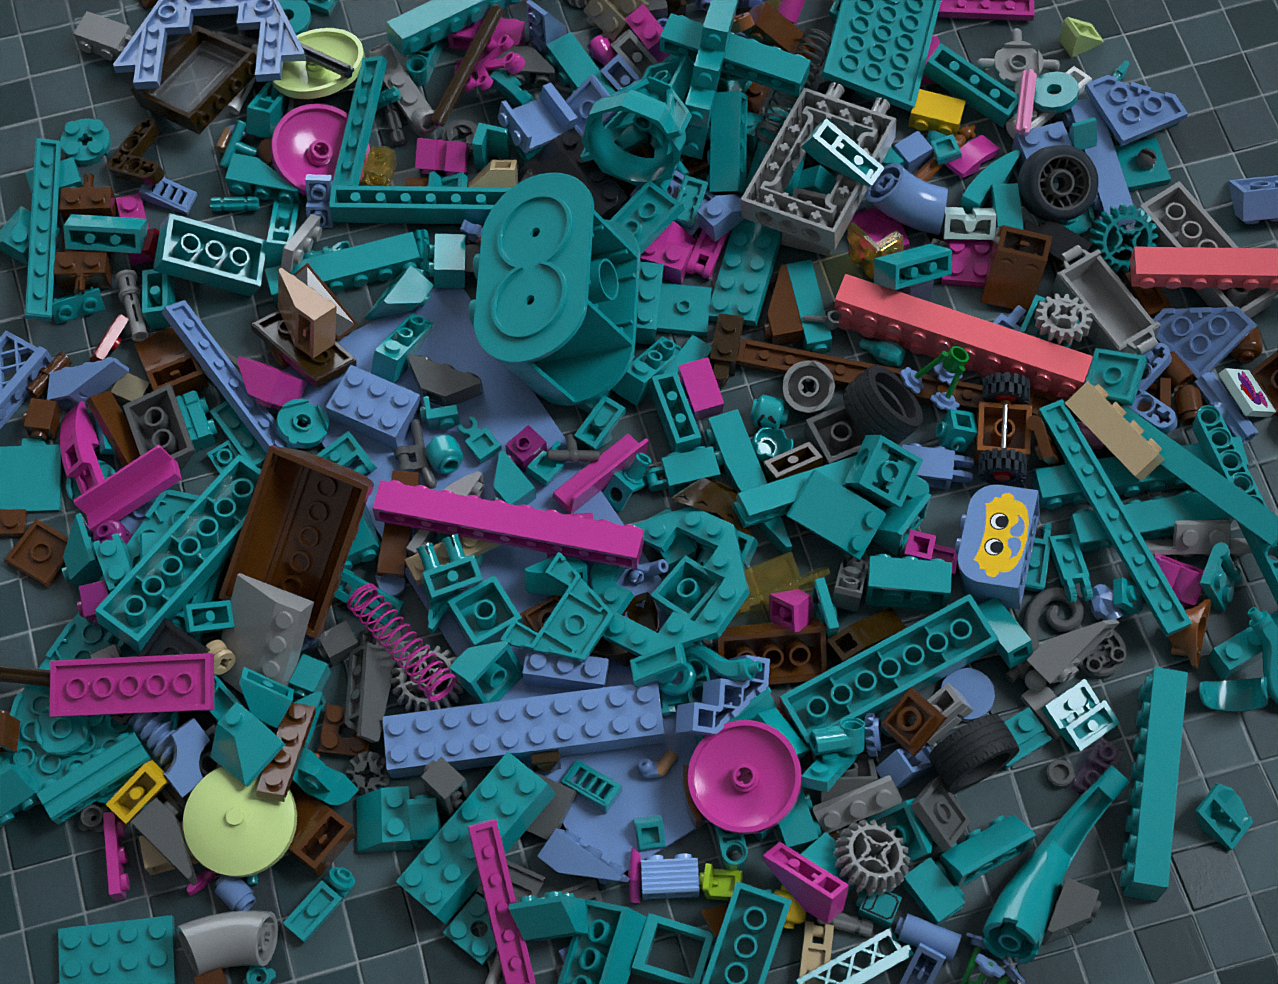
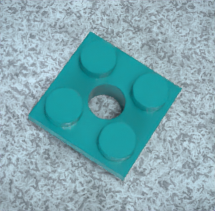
M476 893L445 929L443 934L483 966L496 950L485 900ZM481 923L487 926L488 929L484 936L476 937L472 934V928L476 924Z

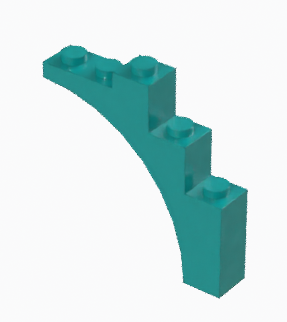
M711 0L703 25L700 48L693 68L691 86L685 102V106L692 117L685 129L686 141L681 155L698 159L703 158L714 99L736 15L738 0Z

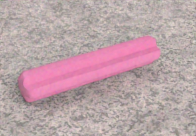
M1032 69L1022 72L1015 131L1020 136L1028 135L1031 128L1037 76Z

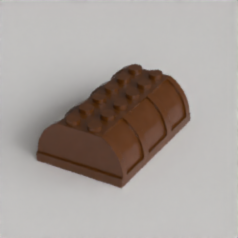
M275 445L269 446L219 598L231 601L237 575L241 573L313 601L314 604L306 635L315 639L319 638L324 632L330 606L335 592L339 589L342 580L341 575L352 543L357 537L359 523L368 497L374 488V483L359 472L312 453L277 447Z

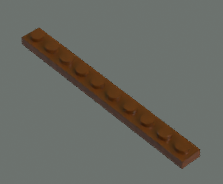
M743 338L736 363L738 366L785 375L789 368L798 362L816 361L822 363L830 370L835 385L847 387L864 370L876 364ZM882 366L892 371L904 382L900 376L901 369ZM924 374L921 377L924 388L920 393L914 394L917 401L935 404L930 400L931 396L937 392H947L949 385L946 382H940L937 376ZM958 381L952 393L955 401L960 405L958 409L976 412L979 401H982V385Z

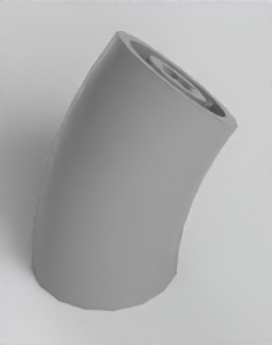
M232 911L205 916L177 926V933L190 967L195 975L199 976L218 968L224 969L237 966L263 967L267 965L272 959L276 948L278 923L275 914L271 911Z

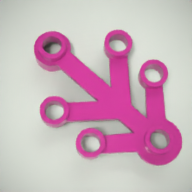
M507 34L501 36L497 42L491 37L464 87L466 92H471L476 85L483 91L491 87L493 79L489 76L487 70L505 68L511 75H515L524 68L525 60L518 53L509 52L504 58L496 59L504 51L509 50L514 43ZM463 58L456 63L454 74L460 66ZM476 71L479 77L477 81L473 78Z

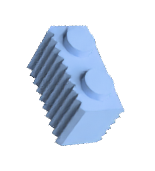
M677 854L675 859H663L662 855H650L646 857L647 860H641L642 895L644 900L699 897L698 858H692L691 854Z

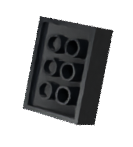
M574 127L552 139L517 171L518 183L532 176L544 173H564L579 179L591 192L594 210L604 220H610L629 201V198L614 178L602 172L594 160L584 162L581 159L580 155L585 147L581 143L582 137Z

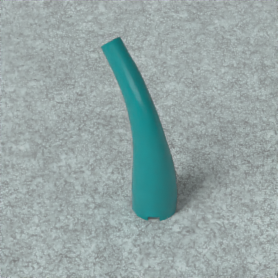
M1112 765L1071 806L1000 893L982 930L985 936L983 939L985 947L996 957L1002 960L1005 955L1017 958V964L1030 962L1036 957L1050 924L1065 874L1074 856L1098 819L1130 783Z

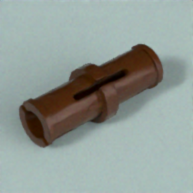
M59 352L46 367H42L39 370L40 374L25 390L34 399H39L48 389L50 372L69 367L72 361L66 354Z

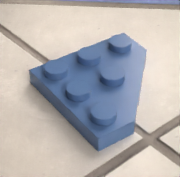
M1106 75L1085 85V91L1121 146L1183 121L1188 115L1175 94L1168 92L1161 94L1151 91V87L1132 82L1127 84L1120 82L1114 76Z
M1237 306L1185 309L1163 308L1153 319L1154 322L1158 321L1161 324L1156 338L1161 343L1166 344L1170 352L1175 351L1195 374L1194 376L1197 379L1201 375L1211 372L1257 326Z

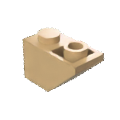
M491 160L469 182L468 187L512 188L518 184L517 160Z

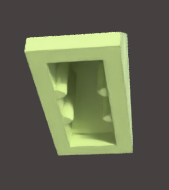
M1070 17L1064 20L1059 41L1071 58L1104 42L1092 24Z

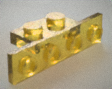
M792 552L781 554L745 568L744 572L750 594L736 614L750 610V605L760 601V604L769 603V594L796 589L800 590L799 586L809 582V585H813L815 579L823 578L825 575L830 574L829 568L821 567L800 576Z

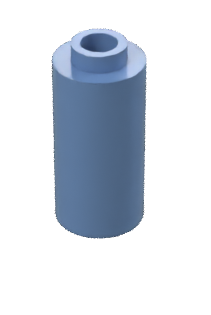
M907 914L906 919L900 917L894 932L899 934L898 941L916 948L922 943L946 956L945 959L951 962L962 936L911 914Z

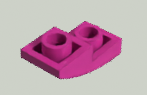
M981 135L960 148L962 158L947 162L944 165L956 175L964 178L977 172L981 163L996 157L1000 148Z

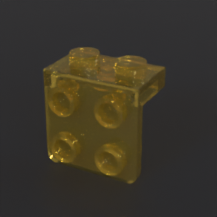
M854 222L848 225L849 258L854 264H858L864 269L870 279H874V258L904 251L903 236L898 231L893 232L876 243Z

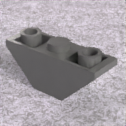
M512 46L496 58H504L509 52L518 53L525 60V66L519 73L513 76L521 82V85L543 87V85L552 83L555 87L554 68L533 47ZM500 68L508 76L510 75V73L505 68ZM496 69L487 70L489 76H490V75L492 74V72L495 71Z
M409 354L408 356L410 370L422 397L429 396V401L443 407L456 405L480 396L483 392L482 380L474 373L460 372L449 364L443 363L441 365L435 363L424 355L416 356Z
M852 556L848 558L842 557L832 600L835 607L858 612L868 562Z

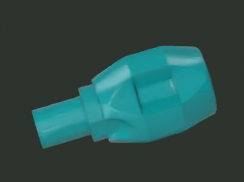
M862 339L859 344V348L869 351L879 363L887 366H900L905 357V350L899 344L889 340L872 342Z

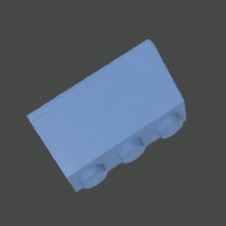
M1278 175L1228 180L1235 215L1246 224L1259 223V220L1263 219L1278 222Z

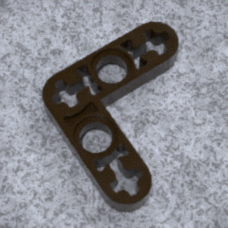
M153 117L142 119L107 162V168L116 178L147 186L156 185L163 179L165 172L156 161L141 158L161 132L160 125Z

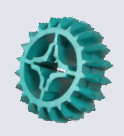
M1120 204L1118 209L1110 206V214L1105 211L1101 212L1103 220L1095 219L1094 222L1098 227L1097 229H1090V232L1095 234V237L1088 239L1089 242L1095 244L1091 248V252L1099 249L1102 259L1111 267L1112 271L1117 272L1120 269L1125 273L1130 267V257L1134 247H1157V244L1153 243L1152 240L1159 236L1157 233L1152 232L1157 226L1155 223H1150L1152 217L1149 214L1145 215L1144 209H1136V206L1130 204L1128 208L1125 204ZM1125 219L1135 220L1131 225L1127 224L1124 227L1117 224V222ZM1109 231H1110V232H1111V237H1110V239L1107 241V236H1108V233H1109ZM1121 233L1125 234V235H1124V238H1125V242H1126L1127 244H1125V243L1122 242V241H1123V238H1122ZM1140 235L1139 243L1136 245L1137 237ZM1124 249L1130 252V254L1123 257L1112 256L1115 252L1119 253Z

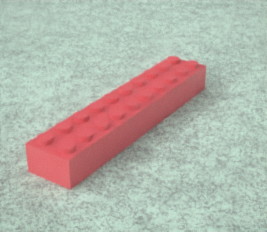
M845 274L835 298L834 310L840 312L841 316L834 321L840 322L838 325L840 329H850L867 338H876L882 341L889 340L903 348L909 349L914 354H924L934 359L938 358L942 351L948 352L953 346H959L967 351L969 355V360L964 365L965 371H974L982 374L984 377H988L989 374L996 375L998 372L1001 374L1010 372V375L1017 373L1018 376L1024 375L1025 378L1029 379L1030 388L1064 400H1069L1083 386L1093 358L1091 355Z

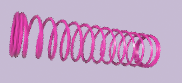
M365 584L355 590L347 602V607L350 611H353L354 616L359 617V621L362 624H366V629L372 632L374 638L379 639V644L385 646L387 653L392 654V659L398 661L399 667L405 668V674L411 676L412 682L418 683L419 690L424 691V695L429 701H437L446 696L455 686L456 676L449 673L448 668L441 669L443 666L442 661L434 662L436 654H428L430 648L429 646L422 647L423 639L415 640L417 633L415 631L409 632L410 624L402 625L404 618L396 617L397 610H390V602L383 603L384 595L377 596L378 588L374 584ZM368 589L357 599V601L354 604V607H351V603L356 598V596L360 594L362 591ZM372 591L371 595L367 598V600L357 606V603L360 601V599L365 594ZM382 597V601L375 609L362 615L365 608L373 600ZM383 605H389L388 609L380 617L369 622L374 612ZM361 610L360 615L356 614L355 611ZM390 612H395V615L387 624L375 629L384 616ZM368 616L367 621L363 622L361 617ZM401 619V623L396 629L382 636L383 632L392 622ZM376 622L373 630L369 629L368 624ZM408 626L407 631L399 639L388 644L389 640L399 629ZM382 629L379 637L375 636L374 631ZM414 633V637L406 646L395 651L398 644L405 637ZM388 637L386 644H383L381 639ZM417 641H421L420 645L414 652H412L404 658H401L404 652L412 644H414ZM395 644L392 652L389 651L387 646ZM427 648V652L422 658L408 666L411 659L419 651ZM402 651L399 659L394 657V653ZM432 655L434 656L430 664L414 673L425 659ZM409 658L406 665L402 666L400 661ZM440 663V667L431 676L421 680L432 666ZM415 666L412 674L407 672V668ZM447 670V673H446L445 675L439 677V678H438L436 681H434V683L428 688V686H429V684L431 683V681H432L438 674H440L441 672ZM422 673L418 681L414 680L413 675ZM452 677L451 683L444 691L431 696V693L439 684ZM429 680L426 687L421 688L420 683Z

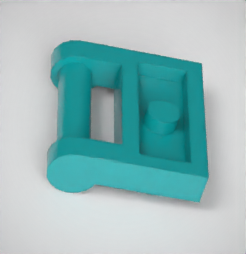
M347 431L317 454L319 457L346 468L360 458L363 463L356 467L354 471L363 475L369 471L372 473L377 469L350 431Z
M1217 543L1212 548L1200 580V585L1208 599L1211 600L1214 609L1225 612L1228 602H1231L1233 599L1234 586L1242 580L1243 573L1239 567L1235 566L1231 559L1228 545L1226 543Z

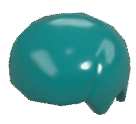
M760 428L752 438V446L757 459L763 463L793 449L794 445L793 439H788L783 429Z

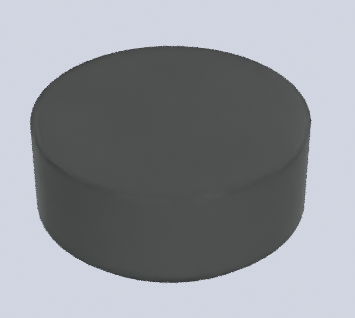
M1057 759L1048 765L1045 776L1047 782L1052 787L1063 789L1071 784L1075 772L1073 766L1068 761Z

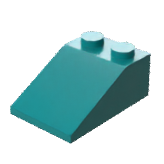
M813 469L786 516L842 553L860 560L884 520L886 513Z

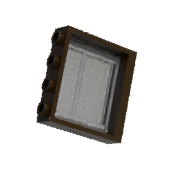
M194 25L191 33L185 34L164 55L160 88L135 89L133 87L131 92L142 108L200 135L255 77L257 55L254 50Z

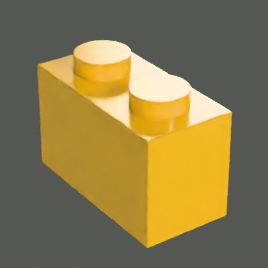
M919 89L915 107L911 111L909 126L920 131L932 130L946 136L951 134L955 136L959 130L966 100Z
M153 760L145 763L106 805L125 824L129 823L169 783L163 775L165 772Z

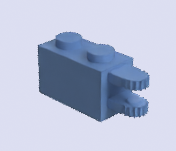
M917 443L902 444V448L923 459L916 476L925 480L929 484V488L949 490L951 482H972L973 474L966 471L953 470V467L971 468L974 466L973 458L955 455V451L941 446L929 448L922 447V445Z

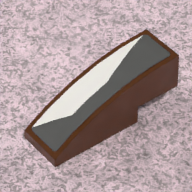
M308 263L293 274L301 282L313 288L317 293L337 306L335 337L338 341L358 325L355 318Z

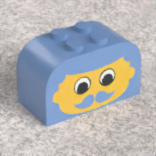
M989 485L978 490L971 498L967 514H962L960 530H963L962 538H957L955 554H957L956 563L959 565L962 588L967 595L971 594L974 601L982 603L998 598L1007 608L1021 609L1040 515L1038 490L1005 485Z

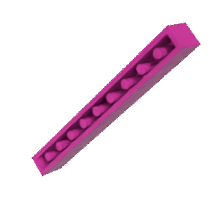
M396 480L389 482L380 481L372 508L376 521L450 535L458 534L460 537L557 555L559 552L566 557L635 570L638 568L644 543V529H640L632 524L618 525L605 519L597 521L586 519L578 514L570 516L560 514L558 511L551 509L543 511L534 509L529 505L517 506L507 504L502 500H485L476 495L463 496L449 490H431L423 485H404Z

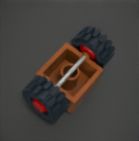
M998 372L996 375L989 374L988 377H984L982 401H979L975 413L977 434L974 439L973 459L974 462H979L978 477L987 483L995 482V485L1000 483L1008 485V483L1014 485L1017 482L1021 483L1023 480H1026L1027 461L1030 456L1031 430L1027 427L1026 422L1032 416V406L1026 405L1029 404L1030 382L1024 375L1018 376L1017 373L1010 375V372H1005V374Z

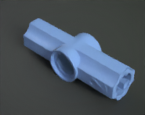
M1207 372L1194 382L1193 386L1200 389L1201 397L1207 405L1214 406L1220 411L1232 437L1241 436L1242 443L1245 445L1257 436L1258 430L1248 417L1243 414L1232 395L1226 390L1214 372Z

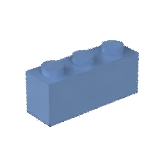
M532 650L526 651L523 668L524 684L570 691L607 687L609 659L589 656L586 662H580Z

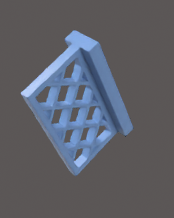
M7 330L0 337V429L28 398L29 394L25 388L40 374L39 370L42 367H46L53 360L49 352L43 347L39 346L37 348ZM9 340L14 342L15 349L3 352L2 348ZM33 353L27 361L21 362V354ZM15 356L16 364L4 367L3 359ZM16 371L11 380H4L5 373Z

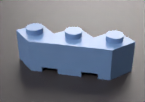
M750 655L730 658L729 660H737L749 657L753 662L760 661L763 667L762 672L755 673V677L752 680L734 681L720 678L703 682L702 703L693 702L677 705L675 733L696 737L718 734L724 728V724L731 718L736 717L750 704V701L757 694L762 693L768 687L770 659Z

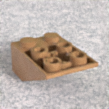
M283 268L278 269L279 312L294 345L310 357L315 358L335 344L337 306Z

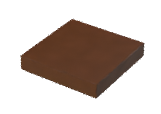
M36 518L4 561L14 569L49 589L62 572V568L66 567L63 555L68 537Z

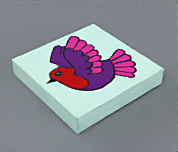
M1225 368L1219 373V377L1245 416L1270 417L1276 413L1249 370Z

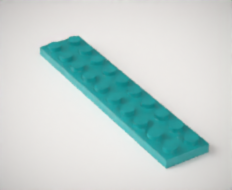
M772 107L777 114L785 118L788 117L789 112L778 107ZM769 108L767 113H773V112H772L771 109ZM768 115L772 121L783 126L785 120L775 115ZM766 123L778 128L779 130L781 129L780 127H777L772 123ZM765 128L762 129L761 133L766 138L775 140L776 135L770 133ZM759 139L746 182V189L771 147V144ZM807 152L784 190L791 197L793 196L794 189L798 186ZM744 219L732 229L707 314L709 321H717L718 314L722 313L744 317V325L757 326L782 241L781 231Z

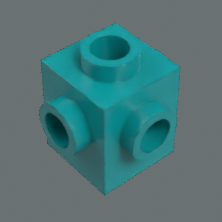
M951 408L936 426V436L939 439V445L946 447L948 450L963 453L969 444L974 441L977 434L974 413Z

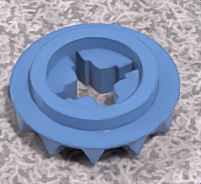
M867 713L864 718L867 753L870 757H878V751H882L879 718H875L874 713Z

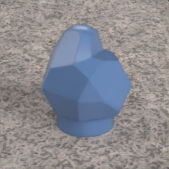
M1098 584L1093 587V599L1089 601V605L1096 619H1102V621L1113 620L1124 615L1122 610L1114 605V591L1104 584Z

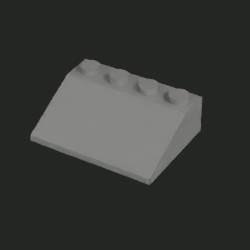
M239 573L231 598L235 627L223 630L221 641L227 646V650H231L236 656V661L230 670L218 676L242 694L239 679L243 667L290 687L289 681L298 664L314 602Z

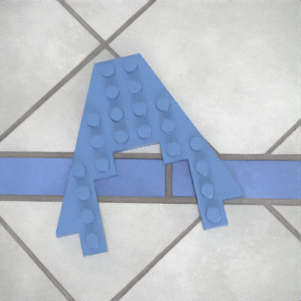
M158 0L116 59L113 67L115 73L135 72L133 79L135 89L160 88L167 35L191 33L193 16L238 13L237 26L239 30L260 29L255 69L257 82L281 80L283 62L306 61V56L278 0Z

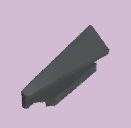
M378 623L375 629H378L384 625ZM375 624L369 626V629L373 630ZM387 627L382 636L389 634L394 629ZM364 629L360 631V646L350 651L345 724L355 730L358 737L376 743L379 741L383 716L393 677L392 671L396 661L392 659V654L386 652L385 646L379 644V639L374 638L372 632ZM382 629L374 631L375 636L379 637ZM397 631L389 640L388 644L399 639L401 637L400 632ZM388 637L381 639V642L386 644ZM395 644L387 646L388 650L392 652Z

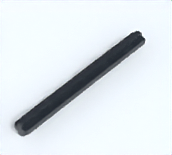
M260 29L247 30L249 34L259 38ZM300 43L305 52L306 60L347 79L352 77L354 72L353 66Z

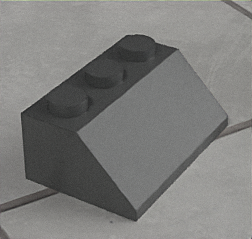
M168 384L123 405L140 456L160 445L178 462L181 472L195 453V449L171 384Z

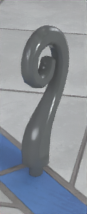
M1052 587L1040 592L1030 601L1024 615L1023 630L1032 640L1033 653L1039 648V614L1047 604L1060 601L1067 604L1072 611L1071 617L1068 620H1061L1058 617L1059 607L1057 605L1050 606L1045 616L1047 623L1052 629L1058 632H1069L1080 625L1084 617V605L1078 595L1076 602L1069 603L1063 587ZM1025 660L1012 667L1005 677L1012 683L1017 678L1025 679L1026 674L1034 667Z

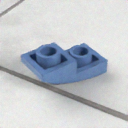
M307 174L305 178L307 219L311 214L320 216L319 227L333 228V220L329 208L332 175Z

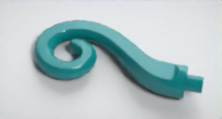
M1253 607L1247 612L1251 618L1249 625L1255 631L1262 644L1263 677L1267 676V691L1278 704V627L1267 611L1260 612L1257 607Z
M693 643L691 647L684 648L685 657H693L700 660L719 676L728 680H752L755 677V673L762 672L763 669L760 661L753 662L749 657L727 660L713 650ZM687 662L688 668L679 671L683 673V680L679 684L675 685L671 682L662 684L658 682L659 689L669 696L678 697L685 695L695 684L696 672L694 667Z

